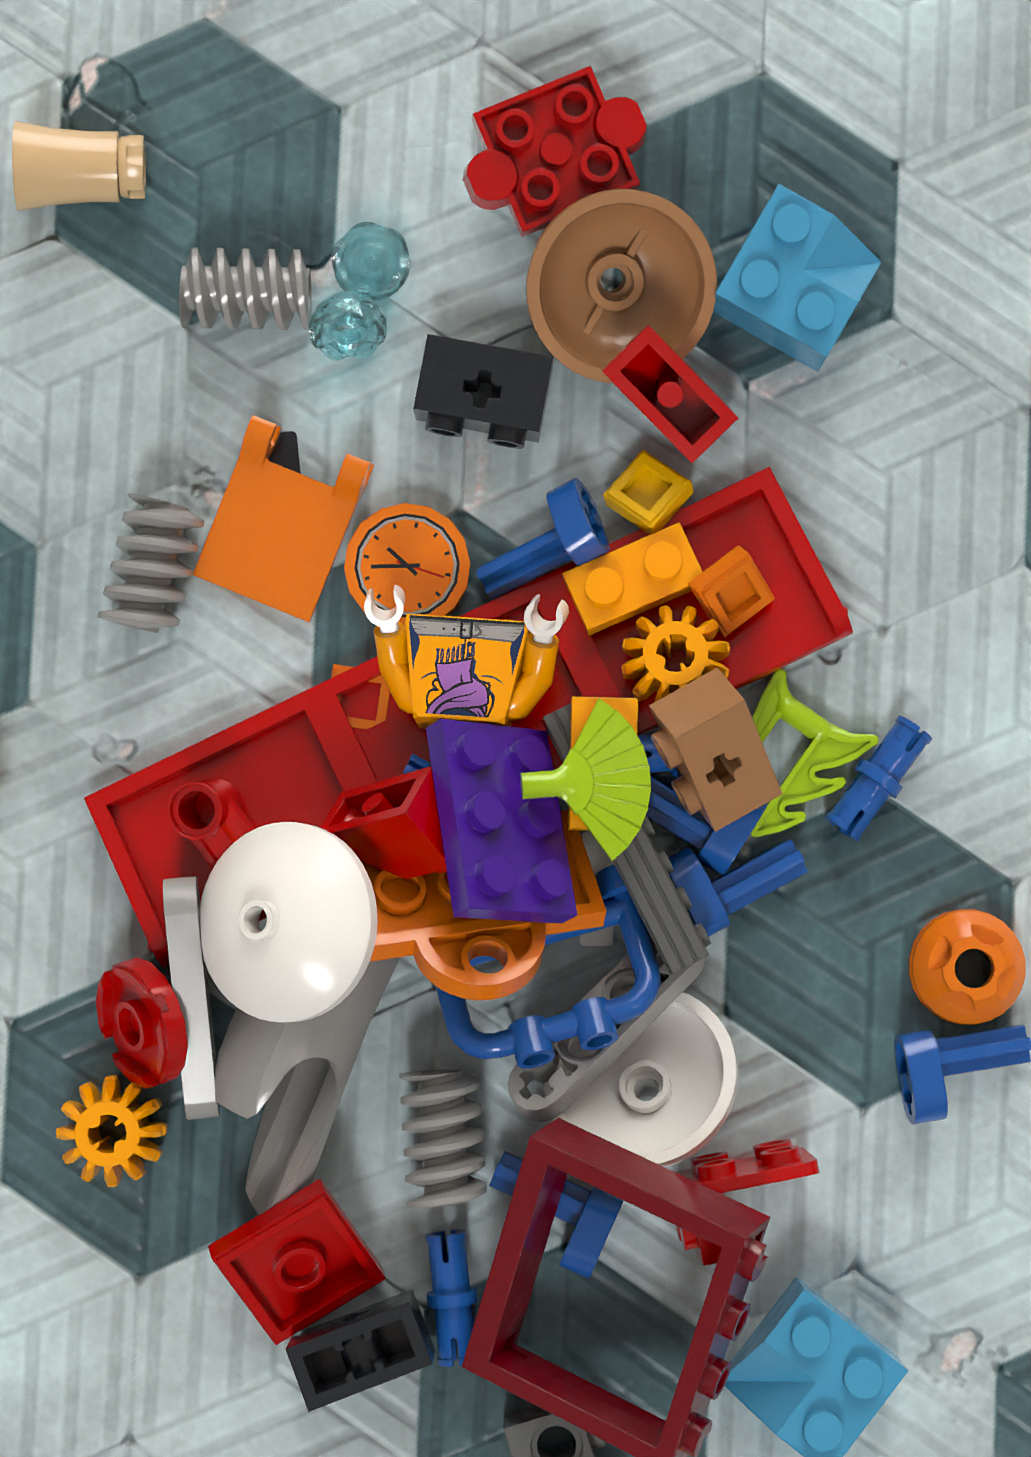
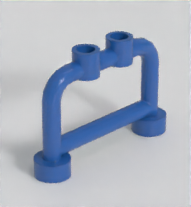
M614 865L602 869L595 875L607 910L604 926L546 935L545 945L619 924L635 978L634 985L629 992L609 1000L604 997L588 998L576 1003L570 1011L547 1018L539 1015L526 1016L515 1020L505 1030L495 1033H484L478 1031L473 1026L465 998L451 995L435 986L446 1029L456 1046L467 1055L484 1060L515 1055L518 1067L523 1069L536 1068L549 1063L555 1058L552 1045L555 1042L578 1036L580 1047L583 1050H598L610 1046L619 1037L615 1025L628 1022L644 1014L653 1004L661 984L658 961L649 933ZM479 956L472 959L469 963L473 967L497 959L489 956Z

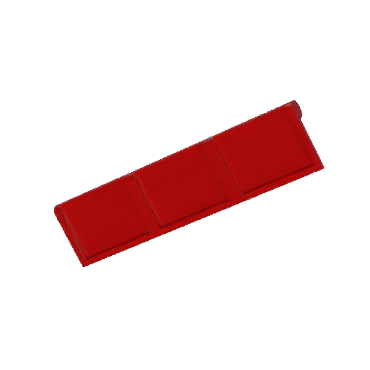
M770 466L678 510L662 528L665 529L680 522L702 572L736 546H741L750 554L775 597L772 602L726 637L717 632L711 640L729 643L730 655L717 662L729 669L728 681L736 690L853 634L852 625L848 618V609L842 605ZM641 529L610 543V551L608 553L649 536V534ZM570 562L459 617L524 621V613L527 606L536 595L540 594V601L537 605L538 614L544 620L554 621L556 620V611L561 600L567 603L569 614L560 630L555 634L559 639L552 684L528 716L518 721H512L511 727L546 731L541 722L542 718L570 704L572 696L634 698L633 689L640 679L631 680L623 678L621 666L627 661L635 659L623 651L622 644L624 639L632 637L643 639L636 628V621L640 617L649 619L656 627L661 625L659 621V608L664 605L670 607L672 620L680 622L686 607L692 606L696 608L697 615L694 627L698 628L705 621H708L709 618L692 591L589 636L563 580L562 573L578 567L574 562ZM672 649L671 658L666 653L661 655L665 658L666 670L679 672L680 663H683L686 668L690 666L686 663V652L681 649ZM377 656L84 797L148 941L147 948L150 952H153L163 968L170 965L163 904V879L197 876L201 903L205 884L212 871L193 842L180 836L172 829L169 823L167 804L170 795L177 787L187 782L220 778L230 782L238 790L242 798L243 811L255 828L279 822L304 823L320 828L341 792L402 775L412 754L431 763L426 729L418 727L413 714L399 709L391 693L389 695L385 721L368 729L351 726L348 717L376 721L381 684L368 681L381 676ZM656 691L647 699L638 701L637 735H645L658 729L649 705L655 702ZM339 695H342V697H341V703H340V701H339V699H338V697H337V696H339ZM548 736L553 770H556L562 765V761ZM202 792L195 804L196 813L203 823L209 825L215 815V806L212 799ZM264 910L261 911L259 921L267 918Z

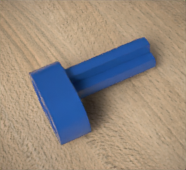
M573 478L546 494L555 528L480 566L476 570L478 579L484 585L486 594L490 599L493 600L571 559L576 565L580 566L610 551L609 542L598 509L588 490L578 478Z
M650 775L651 793L646 813L647 818L698 849L696 857L699 862L723 876L748 839L768 803L715 832L700 811L689 815L679 801L674 789Z
M790 839L713 881L709 880L704 868L690 848L686 847L668 857L674 869V872L668 875L675 889L682 886L692 904V908L687 910L694 925L702 924L708 937L730 926L728 918L730 914L808 872L803 863L805 860L799 850H796Z
M1025 1025L936 1039L930 1030L896 1035L894 1040L895 1063L902 1102L909 1122L914 1125L947 1118L948 1101L944 1082L945 1076L1030 1063L1029 1050H1031V1039L1026 1035Z
M504 1151L489 1186L512 1197L523 1159ZM566 1179L555 1217L575 1226V1229L559 1266L586 1279L590 1278L624 1200L596 1187H593L591 1191Z

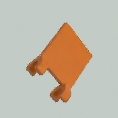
M252 415L243 438L239 458L192 575L304 621L311 622L355 509L368 485L375 465L347 453L335 486H329L269 461L282 427Z

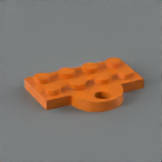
M568 810L560 811L577 916L562 924L454 917L447 872H434L404 879L361 862L372 883L377 905V935L370 962L413 955L424 976L441 990L470 1000H493L511 995L531 981L541 964L546 935L603 927L607 910L580 831L568 830ZM479 956H489L497 959L504 968L496 973H482L474 969L469 962Z

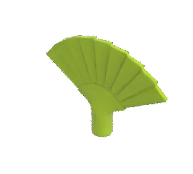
M598 698L574 747L569 750L564 762L558 769L520 773L522 799L561 798L571 808L575 816H579L613 861L628 848L639 832L648 811L651 793L650 765L644 746L633 727L617 710Z

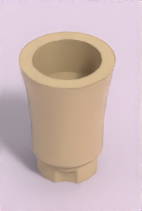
M14 121L12 170L17 211L62 204L120 202L121 197L145 199L146 154L144 136L127 135L119 138L118 131H82L50 128Z

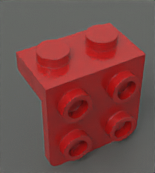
M781 1139L753 1146L755 1156L734 1160L729 1158L728 1152H715L696 1156L690 1159L691 1169L677 1171V1173L716 1192L726 1193L818 1174L820 1171L817 1158L802 1147L792 1146L791 1139ZM676 1226L679 1241H682L685 1251L694 1249L703 1266L717 1263L722 1247Z

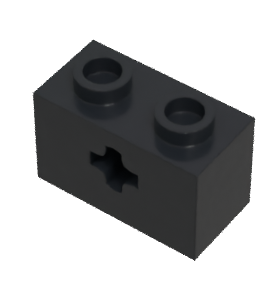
M427 334L413 407L416 420L426 422V431L438 435L462 437L463 429L488 433L487 441L489 443L507 448L523 449L525 441L539 443L553 371V357ZM480 383H489L492 387V395L499 398H488L485 408H478L474 406L473 395L466 393V391L477 392Z
M413 1289L296 1333L291 1337L285 1349L308 1412L432 1365L435 1354L433 1342Z

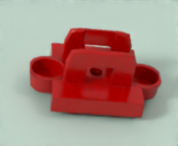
M591 66L475 112L472 115V122L484 151L475 155L467 164L462 180L472 203L478 207L495 210L508 205L521 237L546 228L560 212L586 196L612 189L638 190L641 184L629 155L638 151L646 140L647 124L638 103L631 98L614 97L605 101Z

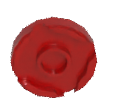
M136 957L112 965L113 969L104 972L100 978L96 996L100 1031L103 1033L104 1039L113 1036L115 1045L119 1052L111 1054L112 1060L129 1081L145 1089L177 1079L185 1067L188 1048L185 1020L177 996L166 977L149 961Z

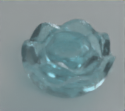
M361 222L353 226L344 237L336 242L331 255L337 283L349 295L364 301H379L395 294L407 280L411 267L407 244L403 236L393 228H387L373 222ZM374 258L378 263L376 267L368 268L366 261Z
M356 291L336 292L325 298L315 308L309 321L310 339L313 346L321 349L324 355L331 360L338 361L346 357L365 359L371 356L377 346L384 342L387 333V318L384 311L372 298Z

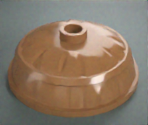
M635 189L601 191L574 202L560 212L545 228L533 249L528 264L525 288L526 302L532 325L538 337L559 362L583 377L599 382L613 383L601 370L647 325L682 359L697 345L710 322L716 298L714 295L717 291L715 261L711 248L698 225L689 215L672 202L658 195ZM609 268H618L622 274L620 285L613 290L603 289L601 285L602 274Z

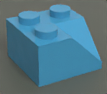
M778 184L714 295L716 301L713 313L819 372L879 268L881 261L834 214Z
M795 1277L731 1360V1371L725 1387L775 1435L803 1457H843L908 1373V1369L897 1355L799 1278Z

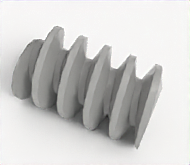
M191 247L186 264L181 268L179 289L182 328L188 327L193 312L196 310L202 328L212 329L218 313L221 311L229 329H237L244 311H247L253 329H263L269 312H272L278 329L288 330L294 313L298 312L304 330H310L312 310L310 268H306L300 249H293L287 267L280 266L275 249H268L262 266L255 267L250 250L242 248L236 267L229 265L224 248H217L211 266H204L199 249Z
M128 493V496L141 505L143 510L125 511L123 513L122 521L137 531V534L118 536L115 545L130 555L131 559L111 562L109 570L123 579L125 583L105 586L103 595L119 605L118 609L99 611L97 618L158 633L159 628L179 626L180 619L164 609L165 603L185 601L186 594L170 583L173 578L191 577L192 570L178 561L177 555L197 552L198 545L185 537L183 531L184 529L201 528L204 526L205 521L186 507L152 497Z
M425 1070L400 1073V1079L418 1084V1090L400 1098L401 1104L418 1109L420 1112V1116L402 1123V1130L421 1136V1142L404 1149L403 1153L405 1157L421 1161L423 1168L405 1175L406 1183L424 1188L423 1195L407 1201L406 1205L422 1208L452 1206L468 1202L487 1192L486 1182L468 1176V1174L485 1167V1156L466 1150V1148L483 1141L484 1132L482 1129L465 1124L466 1121L482 1114V1104L463 1098V1096L481 1088L480 1078L462 1073V1070Z

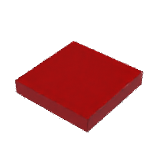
M321 1178L208 1245L213 1262L275 1345L280 1344L386 1279L381 1264Z

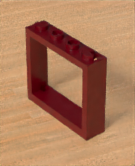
M557 1118L529 1137L462 1367L634 1457H687L688 1455L697 1457L703 1439L711 1432L713 1421L705 1417L710 1400L718 1398L731 1371V1362L724 1359L730 1340L734 1342L739 1337L750 1313L751 1304L743 1301L749 1281H756L768 1256L764 1255L767 1245L763 1244L762 1241L770 1216L561 1118ZM567 1174L722 1247L666 1421L516 1345Z

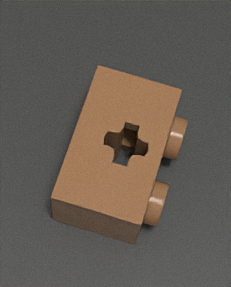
M718 668L649 705L659 728V731L651 735V739L665 765L669 769L676 767L680 777L671 781V784L679 801L689 815L700 811L716 832L783 794L744 698Z

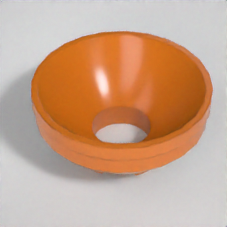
M957 909L942 913L933 918L919 931L912 943L908 957V975L914 993L929 1012L942 1020L958 1025H977L993 1020L1014 1004L1024 984L1026 960L1022 946L1015 933L1003 921L979 910ZM968 949L983 951L991 961L990 977L980 987L969 988L964 986L955 974L957 958Z

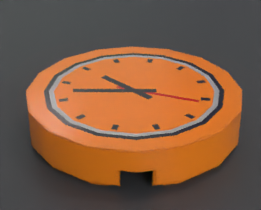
M402 503L381 508L360 523L347 545L344 571L349 592L364 613L365 599L370 588H373L375 605L382 610H391L396 607L393 593L394 586L401 587L405 593V605L399 622L405 624L406 614L448 616L455 611L467 591L471 563L465 539L449 518L429 506Z

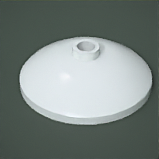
M279 822L261 826L243 835L223 853L215 864L205 884L199 908L202 955L211 978L221 993L237 1008L251 1016L266 1021L300 1022L313 1019L332 1010L357 986L367 969L375 946L378 922L377 905L372 883L366 869L357 855L344 841L327 830L314 825L297 822ZM264 910L267 916V923L261 931L259 917L261 911Z
M633 986L619 989L614 998L628 993ZM682 992L555 1119L561 1118L663 1167L677 1164L689 1158L709 1143L723 1126L732 1109L738 1086V1063L730 1036L719 1018L705 1004L693 996ZM578 1036L572 1037L568 1045L569 1053L576 1057H587L597 1051L583 1050L580 1047ZM556 1055L552 1060L557 1070L561 1067L566 1077H569L573 1072L569 1071L559 1055ZM548 1082L544 1083L545 1098L552 1092ZM655 1087L659 1089L657 1096L650 1101L638 1099L639 1094L645 1088Z

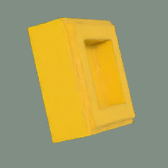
M642 449L605 491L603 498L606 506L651 535L660 531L694 493L690 480Z

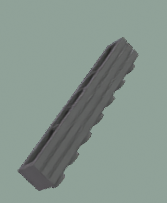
M571 703L544 716L541 721L562 763L570 750ZM645 816L639 832L628 848L612 862L669 974H673L707 957L709 953L706 947L711 945V942L702 924H693L687 910L692 908L689 897L682 886L675 889L668 875L674 872L672 864L664 850L656 851L650 840V837L654 836L655 832L649 819Z

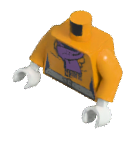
M397 585L394 586L393 593L396 607L391 610L378 608L373 600V588L369 589L365 599L364 611L371 623L377 625L374 628V638L380 673L399 709L413 714V718L419 728L426 729L439 719L511 727L512 721H518L528 716L551 686L559 639L555 634L560 630L569 614V607L564 600H561L557 607L556 620L554 621L544 620L538 614L537 605L540 601V594H538L527 606L524 613V621L406 614L405 624L399 622L405 605L403 589Z

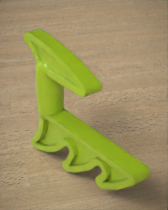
M782 669L777 670L768 682L759 699L752 719L762 743L779 719H782L809 738L811 742L781 783L780 788L783 794L769 801L750 834L752 837L781 832L803 822L806 819L804 812H786L785 807L831 794L846 784V780L843 777L832 779L817 778L815 772L851 762L877 745L879 741L877 735L850 733L829 723L826 719L794 698L787 686V674Z

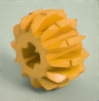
M667 605L659 608V621L661 625L658 627L649 619L640 617L636 621V628L643 639L625 638L622 644L623 651L630 657L635 658L621 666L623 678L631 680L640 679L633 689L634 698H638V701L647 699L656 691V702L715 668H718L728 679L729 669L717 661L723 660L730 655V646L725 641H711L719 628L718 623L714 619L705 621L698 628H695L696 608L692 606L686 607L680 622L672 620V611ZM672 649H681L686 652V663L690 666L686 668L683 663H680L679 672L666 670L665 658L661 655L666 653L671 658Z
M117 1075L105 1077L102 1085V1094L91 1082L84 1083L79 1087V1092L85 1105L69 1100L61 1108L67 1117L77 1122L76 1124H68L56 1129V1137L58 1139H75L77 1145L68 1150L62 1156V1159L66 1164L74 1163L82 1156L88 1160L81 1172V1179L86 1182L94 1179L101 1167H104V1180L108 1187H116L120 1184L122 1167L133 1180L140 1179L146 1173L140 1157L156 1162L163 1154V1150L147 1138L160 1137L168 1133L167 1123L148 1121L147 1116L156 1112L162 1106L159 1098H153L140 1106L136 1101L141 1095L143 1087L131 1082L123 1096H121L120 1081ZM111 1115L118 1118L115 1126L123 1123L127 1133L116 1141L114 1146L107 1144L110 1136L101 1138L98 1129L101 1124L110 1119Z

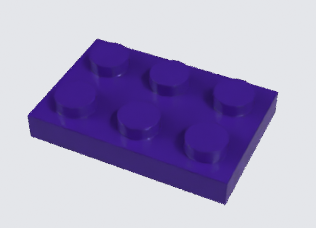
M439 719L427 727L426 733L454 917L562 924L577 916L558 797L522 799L520 773L553 770L547 731L449 719Z

